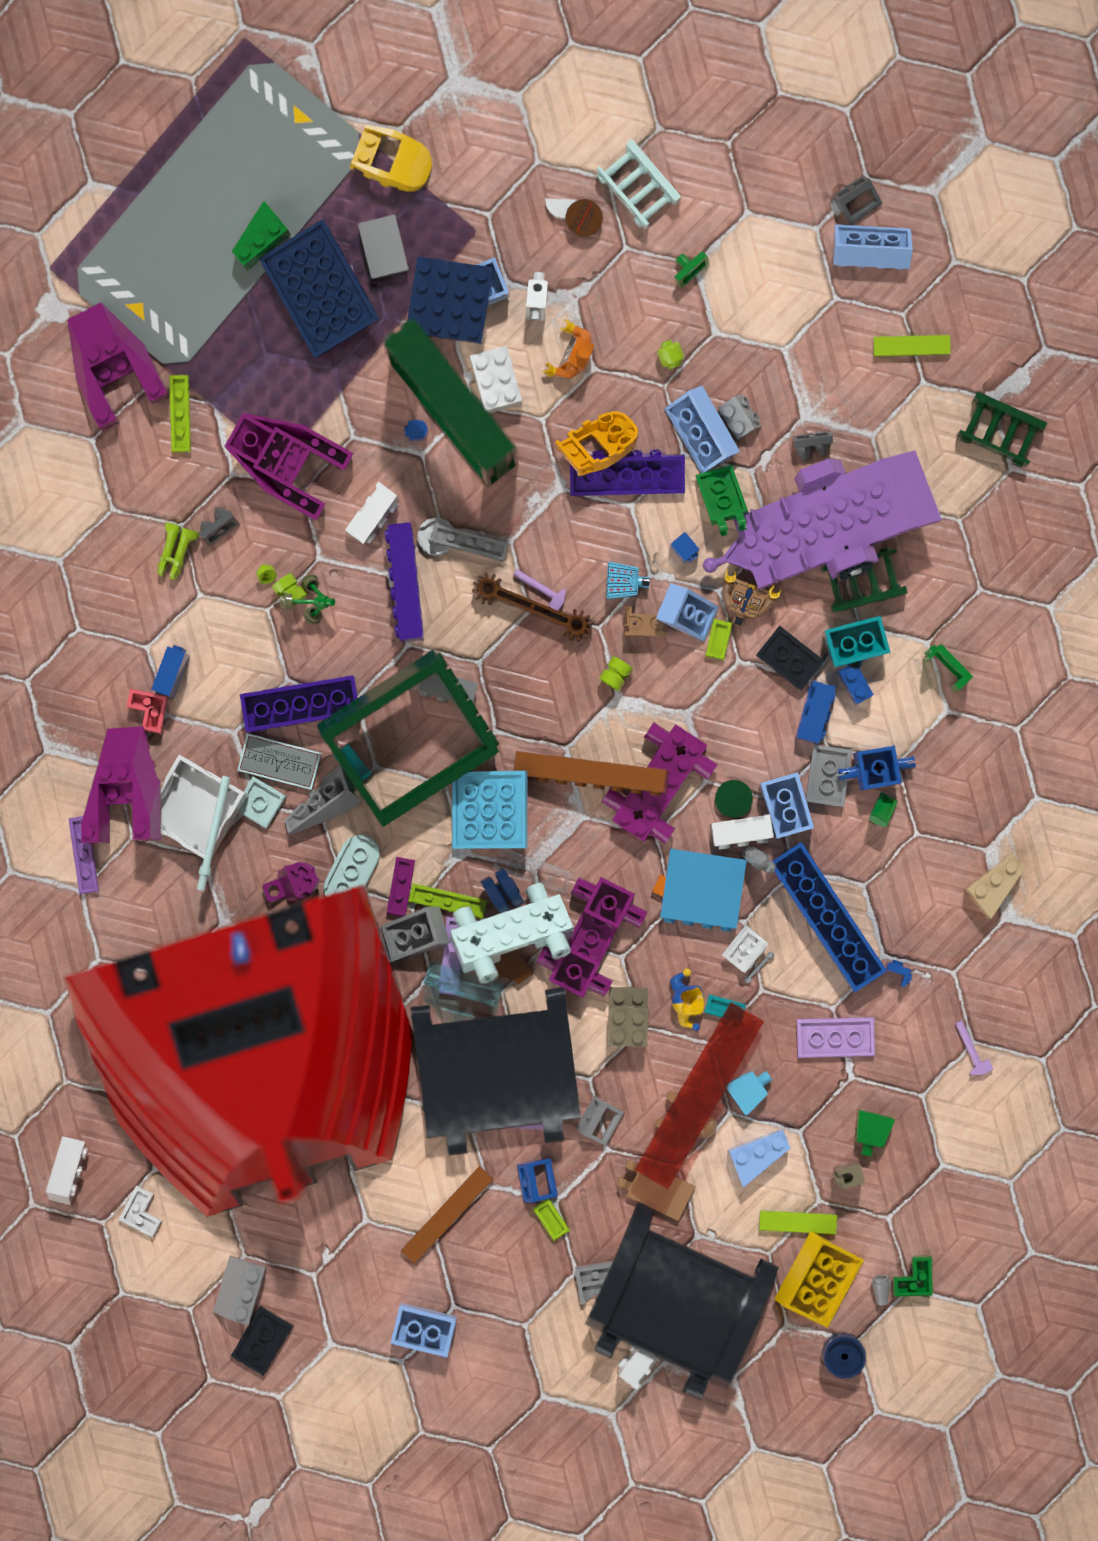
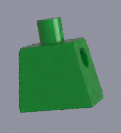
M857 1109L855 1140L863 1143L862 1155L872 1157L874 1146L884 1147L895 1122L894 1118Z

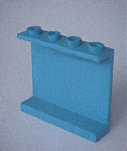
M670 849L660 917L664 918L663 922L675 923V920H682L683 925L694 926L695 922L702 923V928L713 929V925L721 926L720 930L732 932V928L737 929L747 860Z

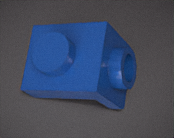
M892 960V963L887 962L886 970L903 975L899 986L905 988L906 984L909 985L912 979L911 969L903 967L904 963Z

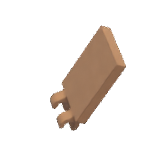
M628 1159L625 1167L637 1174L633 1182L620 1177L617 1185L628 1190L626 1194L628 1197L679 1221L695 1185L644 1160L639 1165Z

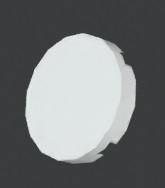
M434 517L421 524L417 539L419 546L424 552L432 556H440L446 554L452 548L430 542L434 524L437 523L452 527V525L442 518Z

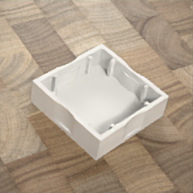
M178 755L161 788V834L172 838L183 847L204 858L222 779L189 759ZM230 783L213 855L249 795Z

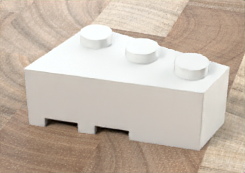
M380 482L376 484V490L371 496H368L364 506L356 513L345 529L349 535L364 546L366 543L370 544L374 540L376 530L383 528L388 521L386 519L390 512L393 514L399 506L397 503L399 501L398 496Z
M770 815L711 823L713 844L718 846L719 849L730 848V844L737 843L738 847L747 846L749 841L756 840L757 844L767 843L768 838H773Z
M62 1136L46 1189L49 1200L67 1205L72 1204L77 1190V1180L81 1177L83 1167H81L82 1161L86 1159L88 1153L85 1142Z
M632 1346L629 1350L631 1354L627 1358L624 1356L619 1362L618 1374L619 1377L638 1390L641 1386L639 1383L646 1375H649L650 1369L659 1361V1358Z

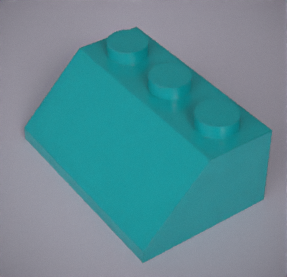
M881 616L827 629L823 633L834 668L891 653Z

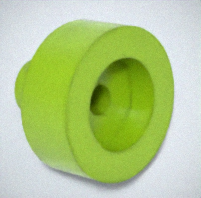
M262 564L256 572L258 581L261 584H270L277 577L275 569L271 565Z

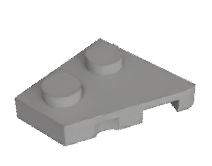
M613 1261L575 1267L581 1305L585 1304L595 1294H599Z

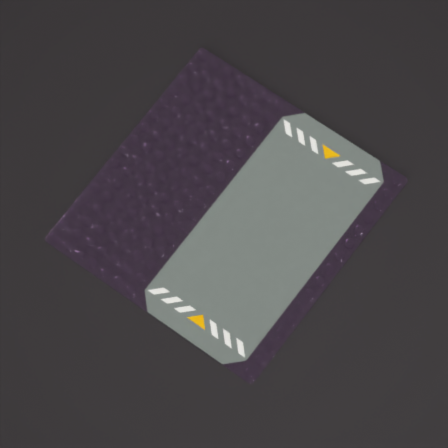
M244 38L51 264L50 270L92 306L100 302L103 303L145 345L147 351L175 375H189V386L235 425L242 413L302 424L311 429L385 341L384 338L397 327L409 312L417 256L452 261L476 231L472 225L425 186L417 191L406 192L398 190L397 187L382 186L380 182L363 176L364 172L355 167L353 170L350 169L351 161L362 134L249 40ZM378 148L371 167L390 173L394 161ZM263 201L267 203L291 234L278 246L321 219H324L380 318L379 321L317 359L313 357L260 260L249 270H246L232 253L234 246ZM395 214L409 271L372 280L358 223Z

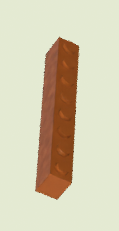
M516 751L514 771H527V780H530V777H535L538 782L548 783L549 779L556 780V784L567 785L568 781L575 782L574 786L586 787V784H592L593 788L602 790L605 789V786L612 787V791L623 792L624 789H631V793L642 794V791H648L651 796L661 797V793L667 794L670 771L666 769Z

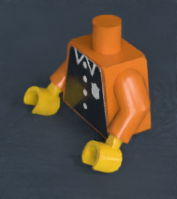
M564 320V322H567L566 328L560 327V329L573 335L559 367L556 368L550 363H545L548 370H543L542 372L550 378L555 375L557 377L573 378L582 372L594 348V344L590 343L591 333L575 326L574 323L568 320Z

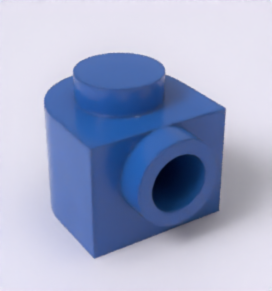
M421 420L408 421V425L404 426L405 437H409L410 442L422 441L428 435L427 425Z

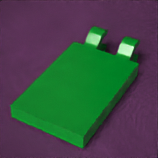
M732 464L695 475L711 525L718 524L721 537L729 535L725 521L735 518L739 531L746 530L747 526L744 516L749 515Z

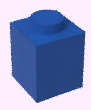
M686 532L670 544V547L683 563L687 561L691 563L699 556L697 552L700 549Z

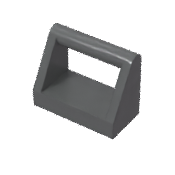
M864 175L832 196L850 225L882 204L871 180ZM868 190L874 200L850 215L845 204Z

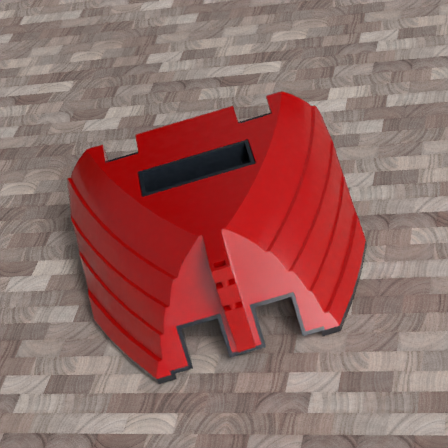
M366 885L325 895L63 977L78 1027L89 1048L118 1124L161 1174L206 1217L244 1206L239 1189L271 1179L274 1183L279 1203L299 1198L309 1185L318 1183L313 1166L347 1156L354 1171L392 1160L407 1091L413 1029L391 958L388 956L379 923L374 915ZM290 921H294L298 925V929L294 933L287 930V924ZM244 933V938L251 953L250 961L234 963V959H232L233 934ZM139 968L144 969L146 972V976L142 980L135 976V972ZM280 1009L283 1012L281 1020L273 1019V1010ZM255 1015H261L264 1018L263 1025L256 1026L253 1023ZM236 1021H242L245 1024V1029L242 1032L235 1030L234 1024ZM219 1026L226 1030V1035L223 1038H219L215 1034V1030ZM200 1032L205 1033L207 1036V1041L204 1044H200L196 1040V1036Z

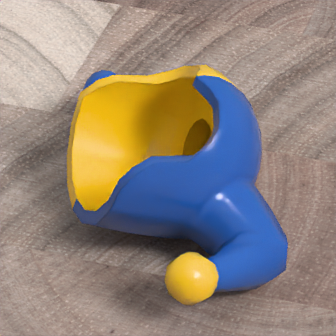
M686 968L683 972L670 979L674 992L672 1006L678 1013L679 1024L682 1027L698 1031L700 1025L690 1022L689 1018L690 1016L703 1013L705 1006L704 995L699 985L685 986L681 982L684 977L691 975V970Z

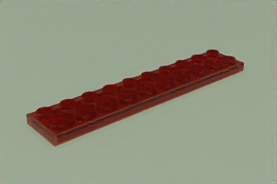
M730 1002L637 1164L636 1172L669 1190L764 1024L762 1019Z

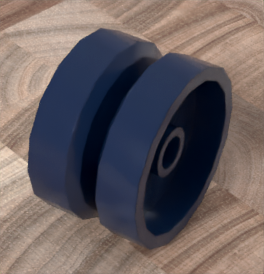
M504 867L495 872V877L499 882L498 885L489 876L480 881L500 914L510 911V907L506 902L508 899L516 908L525 903L519 893V888L513 878L509 877Z
M839 1332L829 1336L824 1342L822 1360L828 1371L834 1376L842 1379L852 1378L863 1370L866 1363V1351L859 1339L854 1335ZM846 1353L847 1357L843 1358L841 1355Z

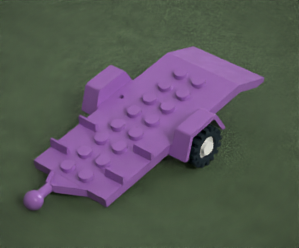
M915 450L881 459L849 473L845 472L841 460L829 458L798 472L794 479L799 493L786 498L781 497V500L756 510L750 509L749 515L744 516L747 526L746 530L739 531L736 518L733 519L739 537L724 556L717 559H705L703 569L708 573H713L717 570L718 566L725 563L735 565L753 572L759 590L824 564L827 565L832 579L836 578L838 574L841 580L852 579L860 574H865L864 572L870 571L873 567L871 562L879 561L873 545L910 530L935 524L942 519Z

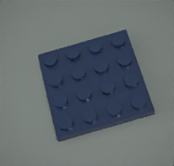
M417 256L408 319L410 321L415 319L429 337L482 344L494 268Z

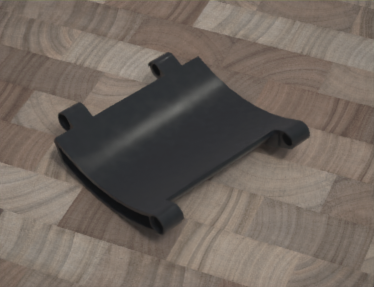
M564 987L545 990L547 1010L433 1024L430 1005L410 1007L427 1139L446 1136L449 1156L468 1154L467 1133L543 1124L545 1144L564 1141L562 1121L581 1119Z
M638 1202L599 1294L585 1321V1325L602 1332L594 1352L612 1359L617 1345L622 1341L689 1372L690 1375L682 1392L701 1400L709 1382L724 1389H727L732 1383L759 1322L779 1266L760 1259L752 1277L650 1230L651 1224L649 1223L656 1210Z

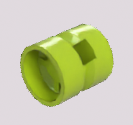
M292 573L287 574L271 587L277 596L284 595V592L292 594V599H304L307 596L302 586H297L298 581Z
M612 656L607 664L609 668L604 669L599 679L611 688L620 691L625 683L624 678L629 677L633 668L619 658Z

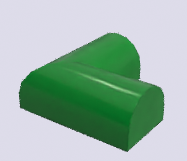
M912 1256V1276H895L892 1278L894 1297L933 1296L931 1256Z

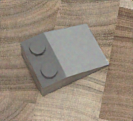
M426 907L381 925L392 962L450 944L440 907Z

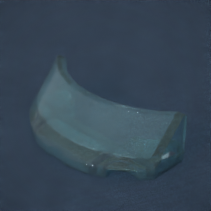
M433 961L430 962L423 982L437 989L497 1007L504 984L495 981L485 984L480 983L478 976L464 973L463 971Z

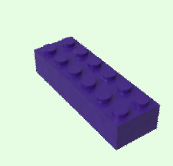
M411 522L388 525V530H385V539L387 544H390V549H387V558L389 563L392 562V568H389V577L391 582L394 581V587H391V596L393 601L396 600V606H393L395 620L398 619V625L395 626V634L397 639L400 638L401 643L423 641L424 631L413 527Z
M354 675L240 694L246 733L323 721L358 698Z

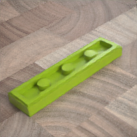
M950 335L873 337L874 357L950 355Z
M169 375L171 452H191L189 375Z
M413 883L408 902L429 907H440L442 910L454 913L458 909L470 907L474 917L483 919L488 900Z
M760 1210L759 1230L810 1233L812 1231L821 1234H836L837 1214Z

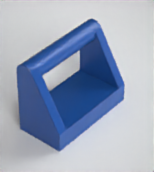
M551 1158L517 1164L524 1202H537L558 1196ZM541 1164L545 1165L550 1193L543 1195L538 1194L533 1166Z

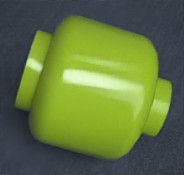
M671 339L662 342L661 348L657 350L663 367L673 369L683 364L682 361L685 355L679 342H672Z

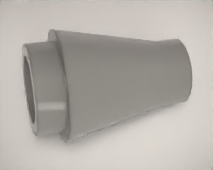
M887 1275L874 1276L871 1283L877 1305H887L891 1281Z

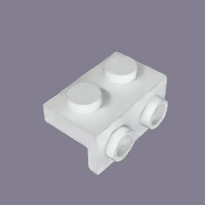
M745 925L722 956L746 973L753 966L758 956L765 951L768 942Z

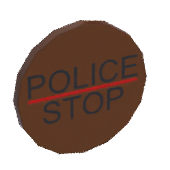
M577 200L566 211V225L577 236H591L601 228L603 222L602 210L592 200Z

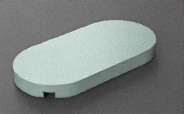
M356 835L345 841L324 882L325 895L368 883L380 856L379 847L372 838L366 835Z

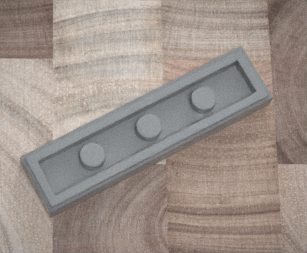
M437 523L434 524L430 539L431 543L502 562L505 560L509 544Z

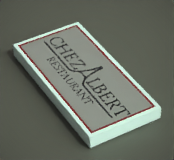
M247 734L237 771L312 790L322 753Z

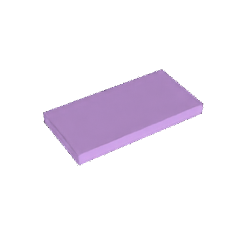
M874 1017L797 1019L798 1058L875 1056Z

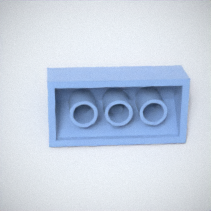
M835 225L834 265L842 267L858 266L860 268L910 269L913 251L911 229Z
M703 386L689 390L664 408L701 473L715 468L740 452Z

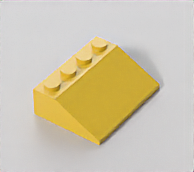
M810 1231L774 1300L785 1308L828 1328L864 1259Z

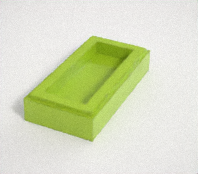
M718 619L713 620L705 654L706 657L724 661L732 627L731 622Z
M546 1199L533 1207L534 1212L553 1241L570 1231L550 1199Z

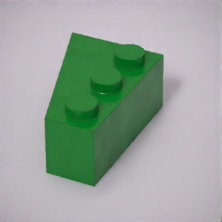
M263 201L234 246L232 253L242 266L249 270L259 261V258L272 251L291 234L267 203Z

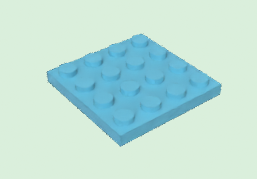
M527 771L468 772L452 783V849L528 848Z

